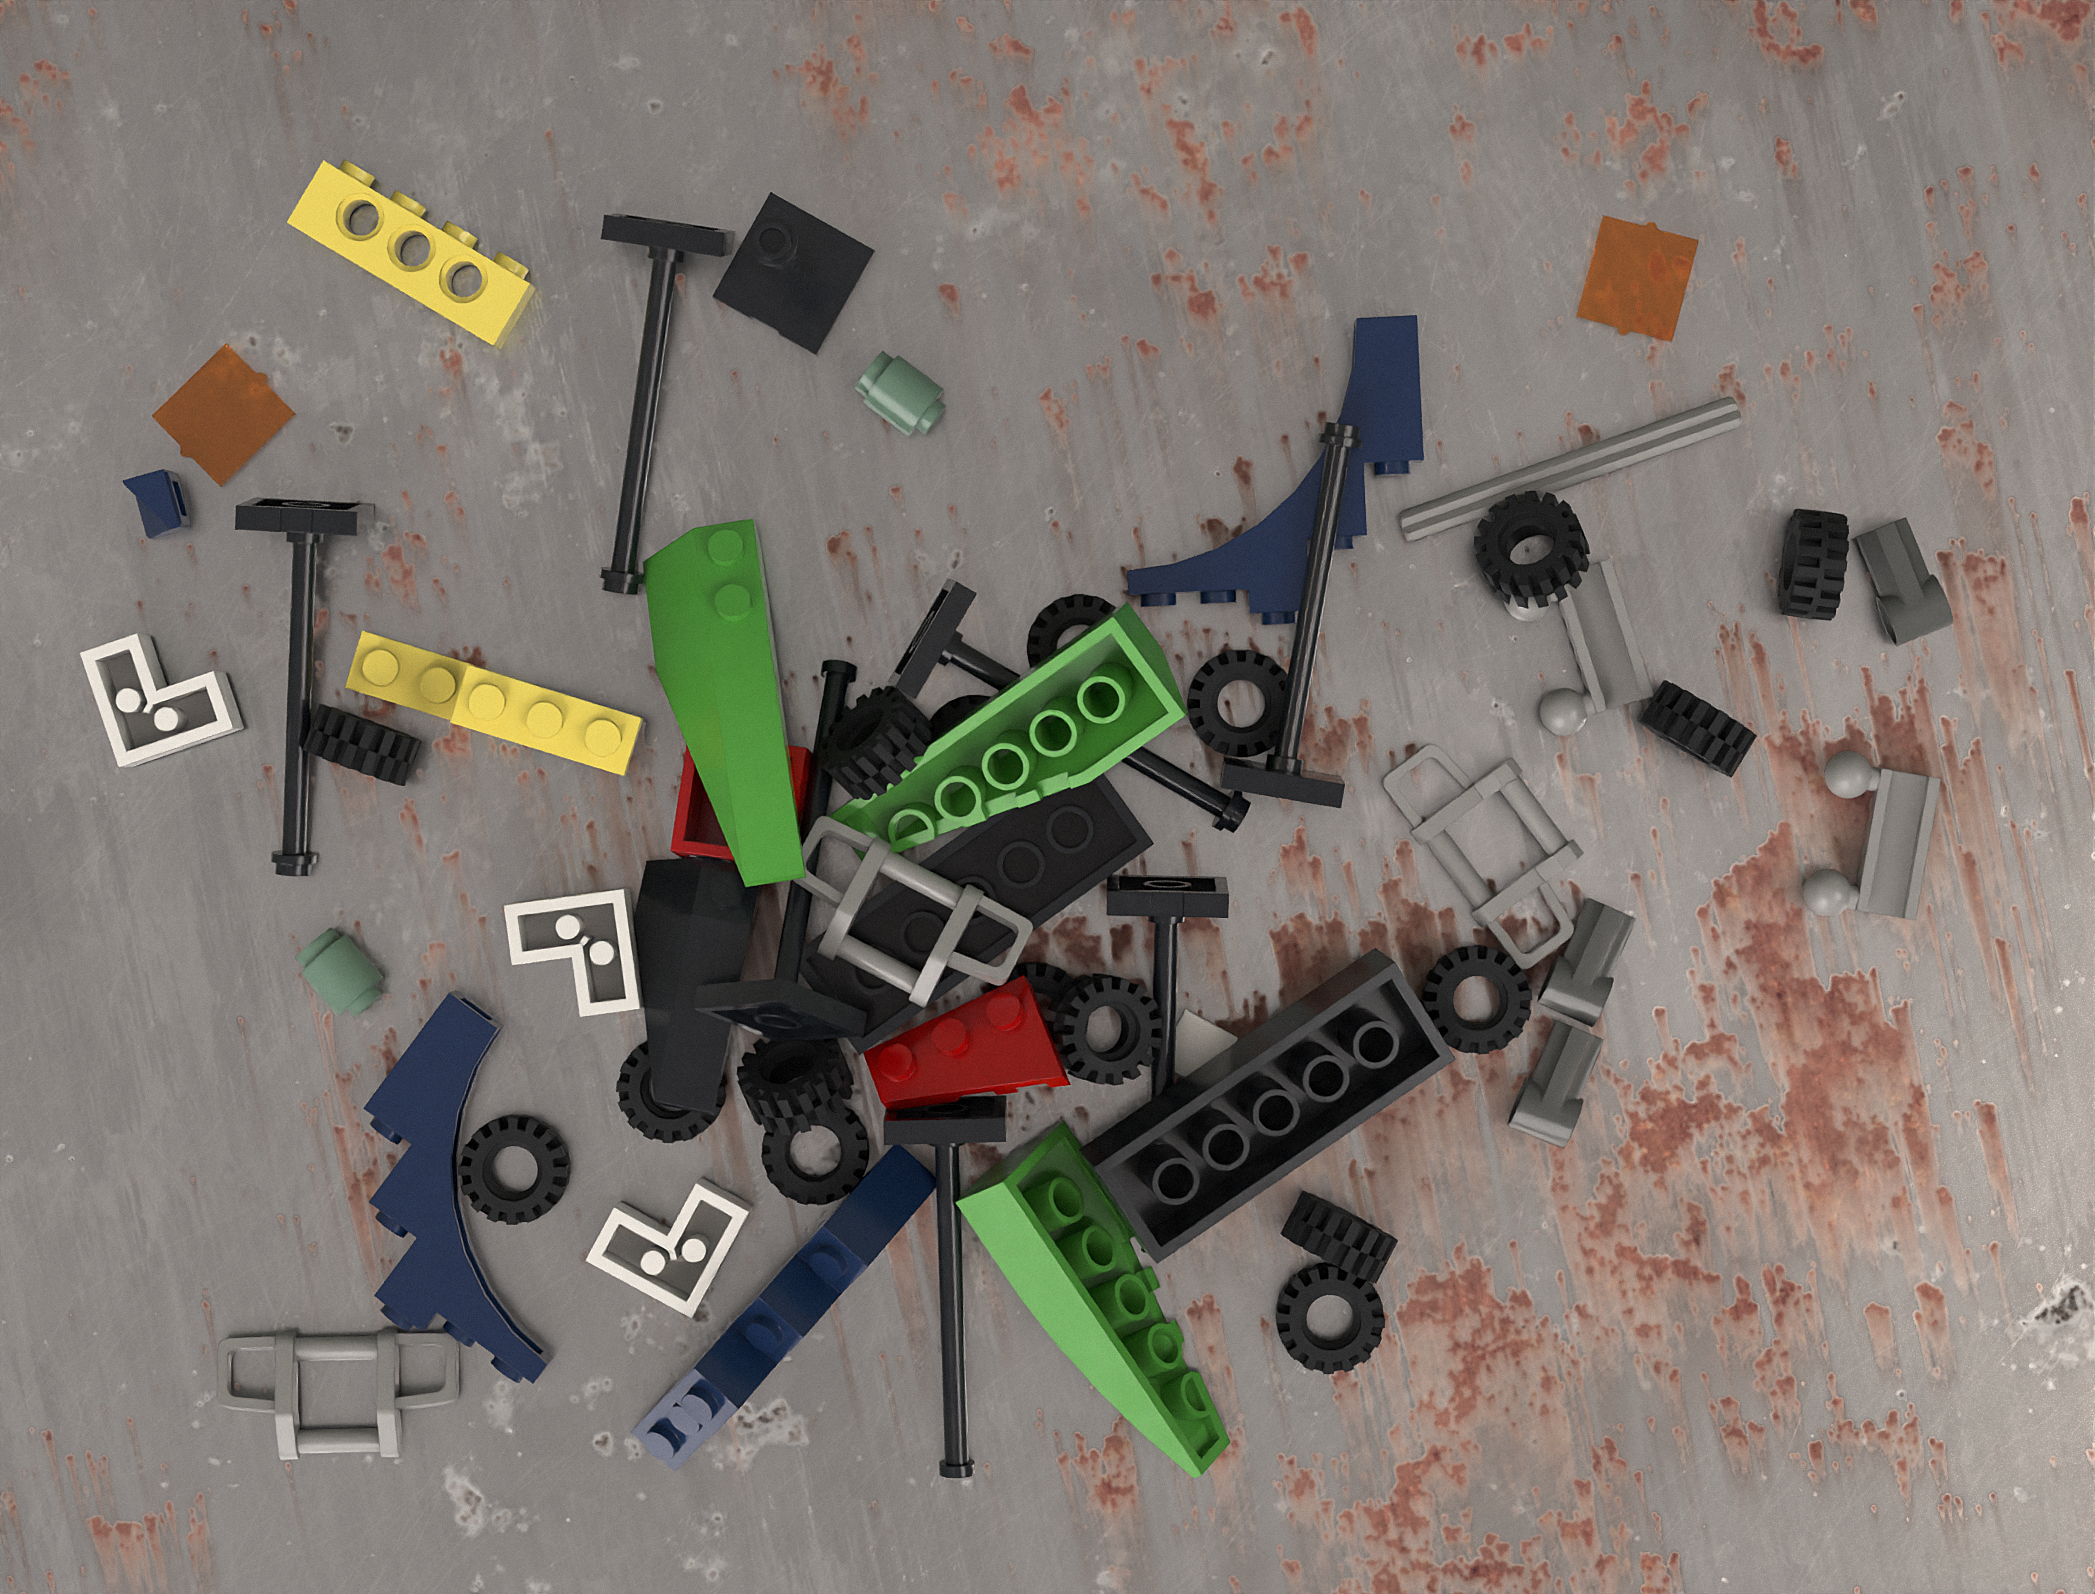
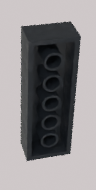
M1102 773L1089 783L1073 789L1061 790L1045 796L1035 803L1021 808H1012L993 815L986 821L972 825L918 865L964 889L967 884L976 887L984 892V896L1028 919L1032 923V931H1034L1147 850L1154 843L1108 778ZM894 881L862 904L848 935L922 972L953 909L898 881ZM975 910L954 952L988 964L1013 946L1016 934L1007 926ZM825 931L804 946L799 972L813 991L867 1012L864 1035L847 1037L857 1053L861 1055L925 1008L910 1001V993L838 956L832 961L817 953L826 933ZM946 966L926 1007L971 975Z
M1374 948L1078 1151L1139 1245L1158 1264L1456 1059L1397 964Z

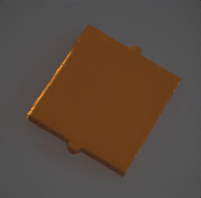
M1603 215L1576 318L1617 328L1621 336L1633 332L1672 342L1699 240L1658 230L1654 222H1648L1643 226Z
M226 343L152 417L181 446L180 454L183 457H192L220 487H223L296 413L266 384L268 376L262 372L256 373Z

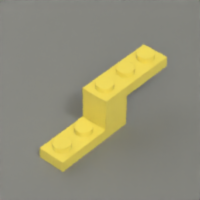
M367 631L361 632L345 684V688L445 718L451 720L450 723L622 776H626L643 718L537 686L535 685L536 683Z

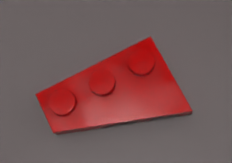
M1021 976L863 1052L881 1103L888 1110L955 1102L964 1095L991 1091L996 1095L1017 1093L1019 1087L1047 1084L1050 1088L1071 1085L1032 984L1025 976Z

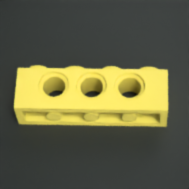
M344 159L340 167L336 168L323 160L287 223L500 350L536 290L533 285L524 280L529 269L499 251L493 261L472 249L478 240L476 237L449 221H446L441 230L421 219L427 208L397 190L394 191L389 200L369 188L375 177ZM361 205H374L379 216L376 228L366 235L353 234L349 225L352 212ZM414 235L426 236L430 243L428 258L417 266L405 265L400 253L404 241ZM467 265L478 267L482 275V283L479 290L469 297L457 296L452 289V278L455 272Z

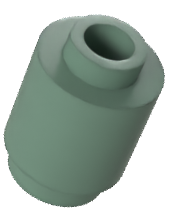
M884 351L875 358L854 388L865 397L863 404L907 437L916 429L923 434H927L946 408V405L938 400L944 391L941 386L901 356L897 355L893 359Z
M332 927L311 942L295 958L304 968L301 975L337 1016L349 1010L354 1017H357L382 995L376 985L384 977L347 935L340 937Z

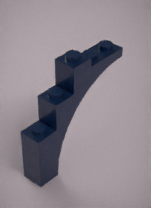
M1417 315L1357 318L1354 322L1352 370L1341 413L1336 423L1361 427L1359 440H1363L1362 449L1351 448L1334 550L1354 549V538H1362L1367 535L1364 466L1374 465L1375 476L1411 474V463H1421L1424 460ZM1327 443L1320 458L1294 493L1258 525L1217 549L1174 564L1128 570V596H1140L1141 607L1175 606L1177 605L1176 594L1200 593V604L1236 603V591H1247L1248 615L1261 614V625L1297 624V612H1299L1308 560L1307 540H1311Z
M455 990L448 993L363 1108L374 1116L370 1125L378 1133L399 1145L403 1138L411 1144L370 1199L369 1203L379 1210L375 1218L384 1227L402 1238L409 1232L416 1237V1240L374 1296L384 1303L380 1311L390 1321L406 1331H410L413 1325L419 1330L424 1331L438 1314L447 1320L443 1325L444 1330L457 1341L470 1348L477 1342L494 1355L491 1364L507 1378L516 1383H520L525 1378L534 1384L553 1357L517 1325L491 1290L471 1248L459 1195L458 1149L464 1109L480 1064L504 1025Z
M893 1145L728 1328L642 1418L631 1433L645 1445L650 1454L662 1460L675 1472L711 1435H714L739 1410L776 1365L807 1335L837 1298L867 1269L935 1190L936 1177L904 1147Z

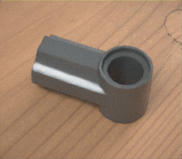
M1906 517L1856 537L1879 593V596L1876 597V602L1881 619L1895 646H1900L1953 624V615L1947 597L1935 575H1929Z
M1587 898L1574 927V933L1569 938L1563 954L1556 956L1546 975L1537 1003L1593 1027L1610 994L1614 982L1611 974L1625 947L1636 918L1591 898Z
M1555 1019L1532 1077H1526L1520 1088L1507 1125L1562 1149L1565 1148L1580 1116L1584 1102L1580 1097L1591 1075L1604 1039Z

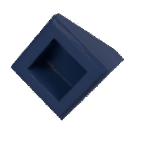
M162 469L123 480V484L136 497L148 539H157L190 530L191 522L176 473Z

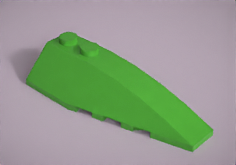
M753 519L696 527L642 562L656 672L745 887L806 878L762 548Z
M1126 601L925 744L928 749L924 756L915 757L913 761L917 766L911 773L905 770L900 775L903 781L894 787L889 783L885 794L878 797L874 793L870 800H863L861 797L858 800L852 798L834 811L829 818L873 839L878 837L892 844L893 846L890 851L898 853L934 840L936 836L963 826L966 828L986 821L989 817L1012 808H1021L1035 803L1043 797L1061 790L1073 789L1089 783L1182 719L1188 712L1163 649ZM852 847L861 861H863L866 853Z
M1063 1120L1054 1124L988 1169L955 1203L1020 1299L1073 1364L1147 1439L1193 1478L1202 1476L1230 1444V1440L1200 1373L1197 1371L1189 1372L1182 1357V1343L1185 1340L1176 1320L1167 1322L1153 1291L1160 1288V1285L1152 1267L1142 1268L1130 1242V1239L1134 1237L1132 1232L1078 1150L1082 1147Z

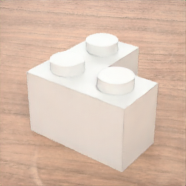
M136 633L80 653L119 767H133L245 729L225 672L212 671L167 687L150 635Z
M630 887L504 905L512 965L572 957L580 1017L635 1010L644 1007Z
M700 1178L691 1191L672 1228H669L620 1201L612 1210L585 1261L692 1318L743 1227L753 1205Z

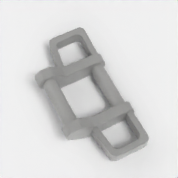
M1427 744L1386 774L1382 780V785L1413 826L1410 833L1420 846L1425 843L1475 908L1471 914L1482 928L1487 925L1505 951L1516 961L1520 968H1531L1571 938L1574 933V926L1548 880L1578 860L1584 852L1574 839L1567 841L1520 778L1519 775L1523 771L1513 757L1474 783L1437 744ZM1435 758L1465 790L1422 821L1400 791L1398 782L1401 777L1424 760ZM1500 790L1548 855L1493 894L1445 829L1479 803ZM1538 887L1558 922V930L1533 951L1522 953L1496 918Z
M821 816L816 820L802 846L806 878L794 879L793 881L837 909L817 953L832 961L838 956L910 993L909 1000L923 1008L929 1002L946 966L999 986L1006 983L1032 933L1033 925L1028 919L984 896L983 891L970 884H967L964 889L890 851L893 845L878 837L873 839L827 816ZM824 836H831L866 853L845 895L811 874L806 868V864L819 840ZM879 872L953 909L922 972L848 935L855 917ZM975 910L1007 926L1016 934V940L1007 958L998 967L987 965L954 952Z
M397 1329L378 1330L377 1336L298 1337L296 1332H277L276 1336L225 1338L219 1342L217 1348L218 1402L225 1408L232 1410L275 1413L280 1460L299 1459L301 1453L380 1452L381 1457H400L402 1452L400 1411L451 1404L457 1400L459 1395V1343L449 1333L398 1334ZM399 1347H443L445 1349V1386L443 1389L434 1393L399 1397ZM275 1350V1400L234 1397L231 1392V1364L233 1355L240 1351ZM377 1359L376 1414L378 1428L300 1429L298 1361Z

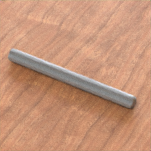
M1726 397L1408 508L1398 515L1402 532L1407 541L1413 542L1490 515L1488 510L1495 504L1502 510L1507 509L1509 506L1505 497L1515 494L1519 503L1526 502L1525 491H1536L1539 498L1544 496L1545 492L1553 493L1738 428L1742 424L1741 413L1734 398Z

